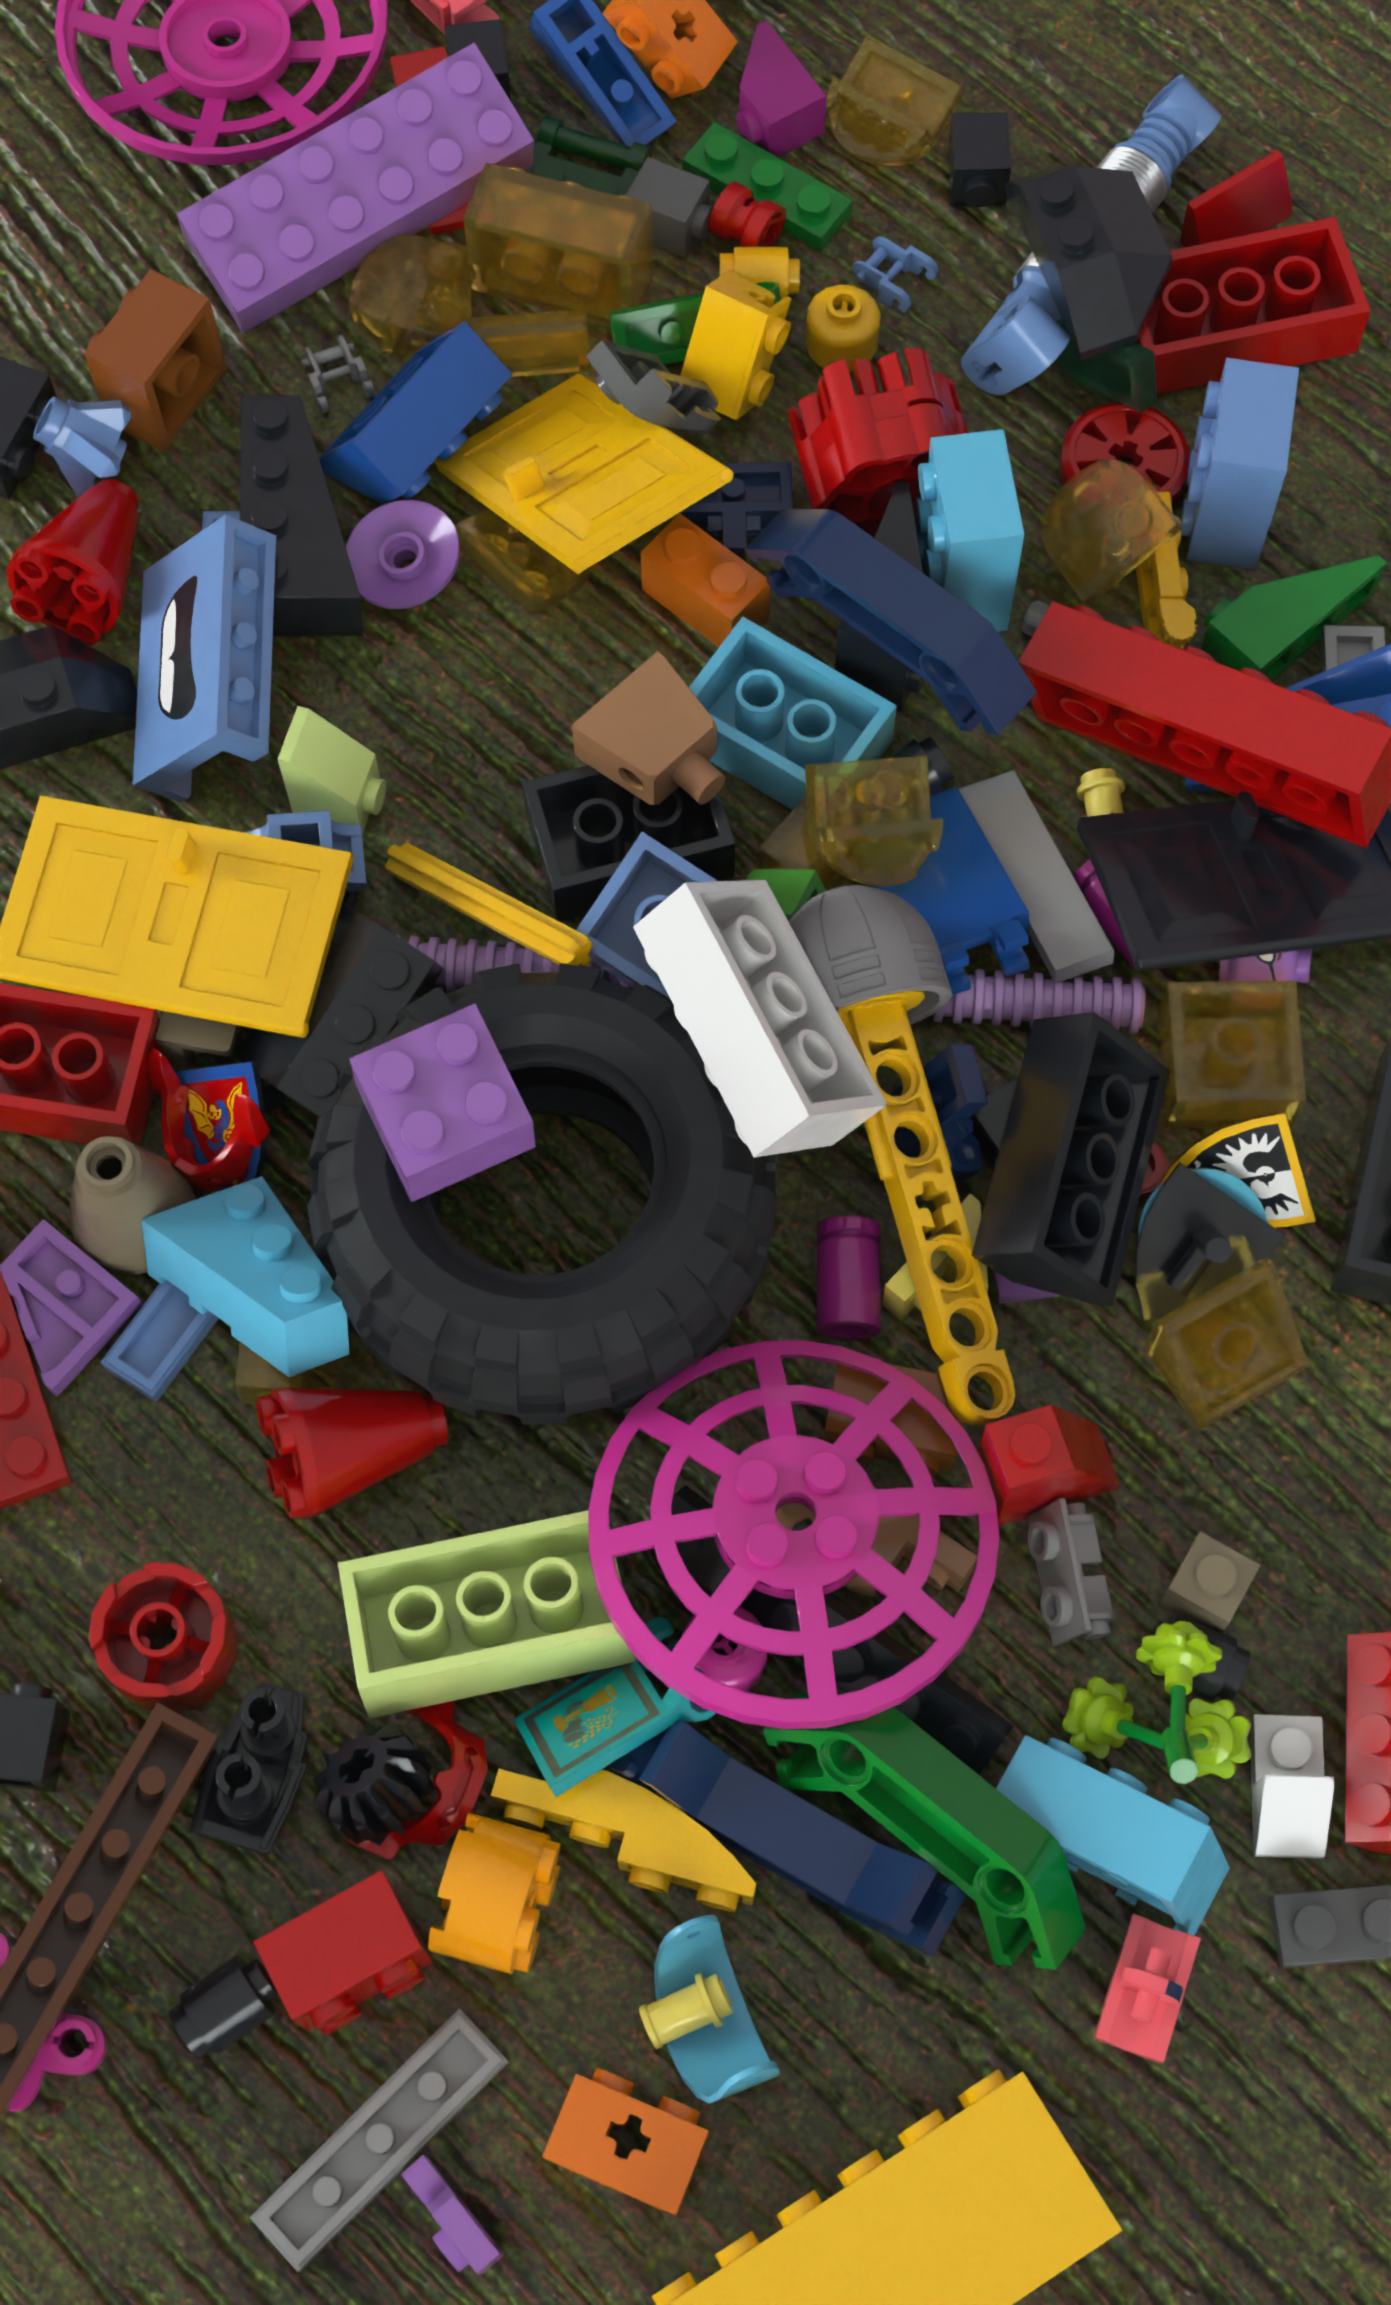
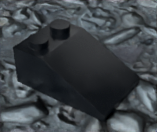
M897 480L875 539L923 573L910 487L908 483ZM844 620L841 621L837 633L835 670L897 705L896 711L901 712L909 691L919 694L924 679Z

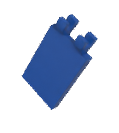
M957 787L843 825L845 842L868 885L901 897L911 904L928 923L937 942L952 995L971 989L970 979L963 968L969 965V956L966 950L989 942L1006 977L1029 969V959L1022 949V946L1029 944L1028 935L1025 931L1029 929V911Z

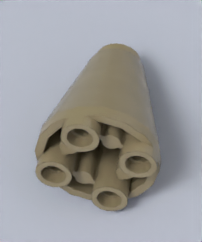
M100 1137L86 1145L77 1160L68 1215L73 1238L84 1253L111 1273L148 1274L141 1219L196 1200L197 1197L194 1188L190 1185L187 1178H184L172 1166L171 1161L121 1137Z

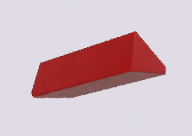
M1278 150L1272 152L1189 201L1180 240L1182 243L1189 247L1263 232L1289 218L1292 213V200L1283 155Z

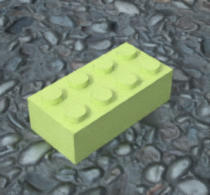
M588 1510L338 1562L357 1688L369 1719L636 1662L635 1655L614 1629L598 1595L589 1558ZM615 1557V1558H614V1562H615V1566H616V1570H617L618 1577H619V1579H620L618 1564H617V1560H616V1557Z

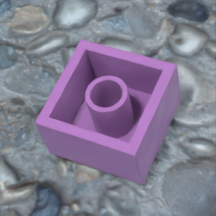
M472 1004L349 1058L356 1087L411 1203L535 1147L533 1120L476 1004Z

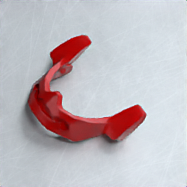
M152 1047L148 1055L147 1071L154 1091L162 1097L161 1125L163 1145L172 1166L184 1178H187L193 1188L205 1192L216 1191L242 1177L247 1171L254 1147L259 1148L270 1132V1128L264 1120L258 1105L247 1095L240 1093L235 1095L233 1106L235 1126L230 1138L216 1158L208 1164L200 1165L194 1157L195 1143L184 1134L185 1111L189 1089L187 1085L180 1081L167 1057Z
M455 1701L407 1711L429 1723L431 1730L437 1732L442 1737L444 1736L452 1751L451 1766L447 1770L436 1772L433 1778V1784L438 1791V1799L430 1810L414 1820L405 1822V1835L391 1830L380 1846L370 1840H365L356 1845L352 1840L345 1839L348 1843L369 1854L390 1860L394 1858L400 1846L406 1843L434 1846L444 1845L466 1823L467 1814L473 1811L488 1767L484 1740L454 1721L452 1714Z

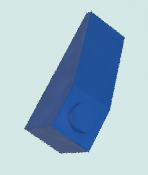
M549 0L533 12L528 29L561 76L620 144L630 147L634 142L648 145L677 123L670 110L624 44L619 40L617 34L593 0Z

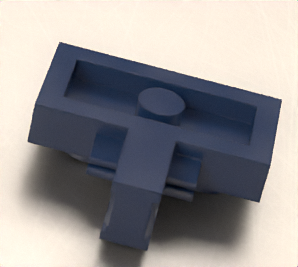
M791 462L722 463L733 471L734 477L732 481L679 513L697 526H708V534L711 537H722V545L746 562V537L757 536L761 532V525H768L783 509H793Z
M950 1044L923 1066L952 1164L950 1169L953 1179L966 1180L983 1169L979 1140L971 1134L973 1132V1121L970 1117L989 1102L985 1092L984 1079L979 1071L972 1044ZM900 1085L889 1095L901 1096L903 1085ZM897 1127L894 1133L897 1148L908 1157L919 1156L921 1147L917 1136L905 1127Z

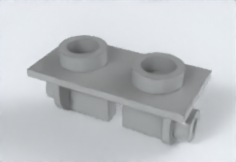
M1059 1498L1027 1517L1029 1525L1028 1547L1032 1557L1036 1560L1042 1590L1040 1601L1041 1613L1044 1621L1049 1626L1053 1647H1058L1083 1634L1085 1640L1108 1637L1111 1635L1109 1624L1115 1621L1105 1575L1083 1576L1082 1566H1095L1102 1562L1094 1515L1086 1513L1084 1503L1066 1505L1065 1498Z

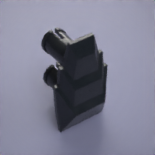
M265 1683L262 1688L253 1690L245 1696L240 1706V1713H236L224 1739L217 1738L215 1749L210 1756L201 1783L190 1826L191 1833L269 1855L291 1810L307 1769V1765L302 1763L308 1733L302 1732L304 1694Z

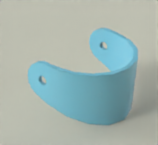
M704 1915L678 1925L665 1936L659 1946L654 1963V1984L656 2001L696 1983L694 1975L703 1973L705 1978L718 1973L725 1986L734 2013L723 2018L724 2026L716 2028L713 2023H710L666 2043L669 2054L684 2083L696 2098L711 2104L778 2077L780 2069L777 2062L770 2061L750 2017L730 1964L718 1917L715 1915Z

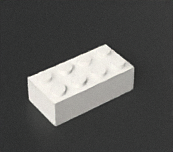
M766 880L685 882L633 926L645 949L644 954L649 966L658 974L674 1005L676 1018L688 1031L704 1062L707 1077L718 1088L735 1121V1129L738 1136L749 1147L754 1158L832 1146L887 1105Z

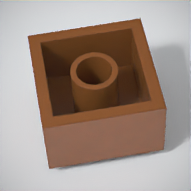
M152 269L148 271L137 287H132L126 292L118 312L104 329L98 330L92 336L87 352L84 354L99 401L122 400L131 410V419L125 429H123V432L162 452H165L227 369L210 299Z

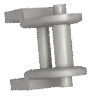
M343 335L338 336L337 346L313 354L309 346L304 348L306 358L302 359L301 363L303 368L310 367L312 373L308 374L311 391L322 414L329 412L326 397L323 396L325 391L324 382L350 373L354 381H360L367 398L375 396L373 384L368 379L367 369L361 356L352 357L351 352L355 351L352 342L347 344ZM343 357L346 365L324 373L321 372L318 365Z

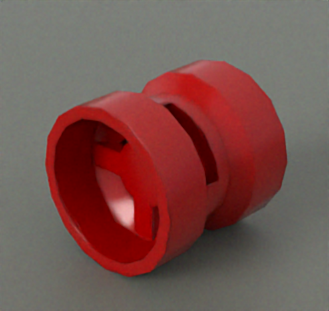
M733 181L727 185L718 197L710 215L708 230L712 235L723 241L736 239L741 244V247H774L785 224L786 209L772 200H756L752 189L737 181Z

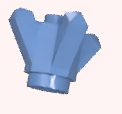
M52 397L45 406L35 427L33 439L45 445V452L54 457L77 498L87 489L98 484L95 480L97 476L99 478H107L118 475L120 462L127 446V442L120 439V435L131 419V410L122 400L77 403L69 399L65 403L56 397Z

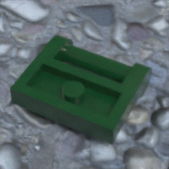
M545 116L539 127L537 142L534 146L533 166L522 172L512 193L514 209L619 239L624 227L623 199L647 157L652 158V147L634 142L630 147L566 128L562 120ZM559 149L625 170L620 177L559 159L555 156Z

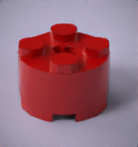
M151 1562L142 1565L144 1569L130 1573L116 1585L112 1582L104 1589L91 1614L89 1631L91 1649L94 1651L100 1670L127 1700L150 1711L154 1709L157 1702L174 1712L187 1708L196 1709L213 1698L215 1692L223 1686L235 1663L238 1641L235 1621L232 1618L231 1611L201 1574L178 1563ZM172 1626L173 1630L177 1633L176 1638L170 1645L166 1644L165 1648L158 1649L152 1642L155 1634L160 1633L166 1636L167 1627Z

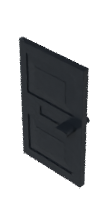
M1246 791L1238 793L1235 800L1081 817L1079 819L1077 830L1132 957L1134 968L1137 971L1391 938V814L1388 809L1367 848L1256 805L1253 796Z

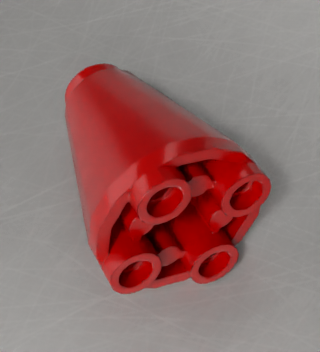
M105 479L100 481L97 485L83 492L15 550L6 569L8 587L14 595L10 604L15 614L27 622H41L46 626L53 625L87 645L98 643L102 635L114 627L124 605L139 523V499L130 487L117 480Z
M281 1387L272 1389L270 1395L256 1398V1412L261 1431L264 1436L271 1435L275 1458L265 1461L267 1481L272 1496L274 1498H283L284 1506L290 1519L297 1517L304 1520L316 1517L431 1456L435 1447L446 1445L448 1441L447 1422L442 1404L434 1401L432 1394L422 1396L418 1391Z

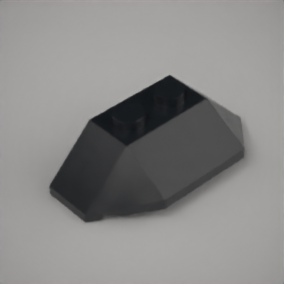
M1058 165L1005 183L1008 198L1080 359L1084 360L1137 342L1144 327V320L1154 305L1172 266V254L1133 172Z
M53 625L0 640V769L136 728L137 688L131 670Z

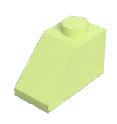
M297 706L277 759L292 812L330 810V818L333 821L343 824H361L363 834L369 815H377L380 812L386 794V780L380 778L375 753L311 709Z

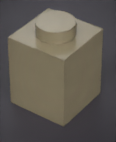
M1200 1531L1184 1556L1158 1607L1172 1615L1179 1613L1223 1632L1232 1620L1261 1565Z

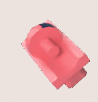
M1133 1913L1130 1916L1093 2039L1160 2064L1164 2063L1201 1938L1162 1926Z

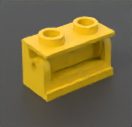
M731 269L705 288L680 376L705 382L718 401L715 411L738 420L754 406L761 407L771 392L774 374L770 373L769 370L774 355L781 351L790 332L791 323L785 320L792 298L786 296L774 304L775 295L772 292L740 277L739 273Z

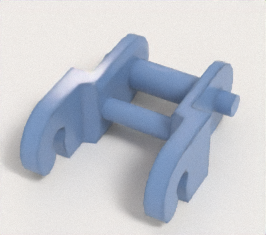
M878 236L872 242L875 252L866 262L861 260L855 261L852 265V272L857 281L878 292V301L891 308L897 300L899 302L898 309L905 313L911 307V299L903 289L891 283L892 279L900 270L905 273L911 271L919 275L923 268L927 270L925 276L929 280H933L939 273V267L930 256L910 245L905 250L891 240ZM883 260L893 265L886 274L876 269Z

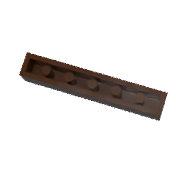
M158 1702L0 1970V2124L215 1749L218 1738L217 1734Z

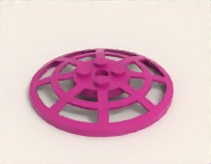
M59 0L55 22L58 57L70 90L87 115L107 133L136 150L165 160L194 165H233L264 160L279 155L347 116L366 94L381 67L388 43L389 14L386 0H369L373 19V33L341 38L338 11L333 0H170L172 5L164 14L159 29L134 25L141 10L150 0H124L115 20L82 11L86 0ZM312 2L323 21L325 39L293 41L289 20ZM77 31L111 41L110 50L113 68L124 91L94 100L79 70L76 50ZM222 36L239 38L235 44L227 47L213 44L215 40ZM129 46L161 52L167 72L139 84L130 66ZM369 55L358 78L338 101L318 116L305 107L326 86L338 60ZM290 62H320L312 78L294 97L277 83L287 70ZM180 89L205 100L200 120L175 113L156 101ZM256 95L273 109L248 119L224 121L228 102L244 100ZM140 108L147 115L164 125L184 132L194 133L195 135L191 146L164 142L138 133L112 117ZM284 120L295 127V129L260 142L230 147H215L219 136L252 133L274 126Z
M805 1340L761 1341L723 1349L703 1357L695 1365L688 1366L661 1384L657 1389L646 1394L630 1410L611 1437L595 1474L588 1510L589 1558L598 1595L614 1629L635 1657L667 1687L700 1707L742 1723L779 1729L828 1728L864 1720L903 1703L933 1682L959 1655L981 1619L995 1578L1000 1539L996 1500L986 1467L967 1432L944 1404L913 1378L877 1358L842 1346ZM781 1358H805L839 1363L873 1375L888 1385L866 1405L856 1398L830 1389L806 1385H787ZM754 1361L759 1389L745 1391L719 1402L699 1415L690 1425L657 1409L671 1394L694 1379L730 1365ZM911 1400L930 1414L951 1438L967 1467L973 1488L934 1487L931 1475L918 1450L904 1433L891 1422ZM791 1404L823 1407L847 1415L854 1419V1421L833 1444L814 1437L800 1436L796 1432ZM764 1407L769 1439L752 1445L739 1455L707 1436L729 1419L750 1410ZM640 1430L671 1447L665 1455L655 1479L650 1506L651 1520L609 1529V1506L615 1475L628 1444L637 1431ZM878 1436L886 1442L899 1458L913 1487L874 1489L867 1473L856 1460ZM689 1457L721 1477L715 1491L713 1508L672 1515L671 1506L675 1485L683 1465ZM799 1503L806 1506L812 1512L815 1520L806 1529L790 1530L780 1524L776 1517V1512L786 1504ZM939 1515L978 1516L980 1538L976 1569L965 1600L953 1618L922 1590L937 1553L940 1531ZM919 1516L917 1546L905 1574L901 1573L872 1550L876 1539L879 1517ZM714 1537L717 1549L731 1571L711 1597L700 1588L688 1572L678 1552L676 1543ZM655 1548L657 1561L669 1586L685 1607L696 1616L672 1651L652 1634L632 1607L618 1577L614 1562L615 1557ZM857 1574L886 1597L880 1604L864 1615L842 1625L828 1627L824 1595L838 1590ZM754 1588L773 1597L796 1600L800 1631L766 1628L743 1620L734 1614ZM903 1612L936 1640L922 1656L893 1676L861 1690L837 1695L832 1652L847 1649L872 1638L894 1623ZM721 1634L733 1642L761 1652L786 1656H803L808 1698L784 1699L748 1693L715 1681L695 1668L718 1635Z

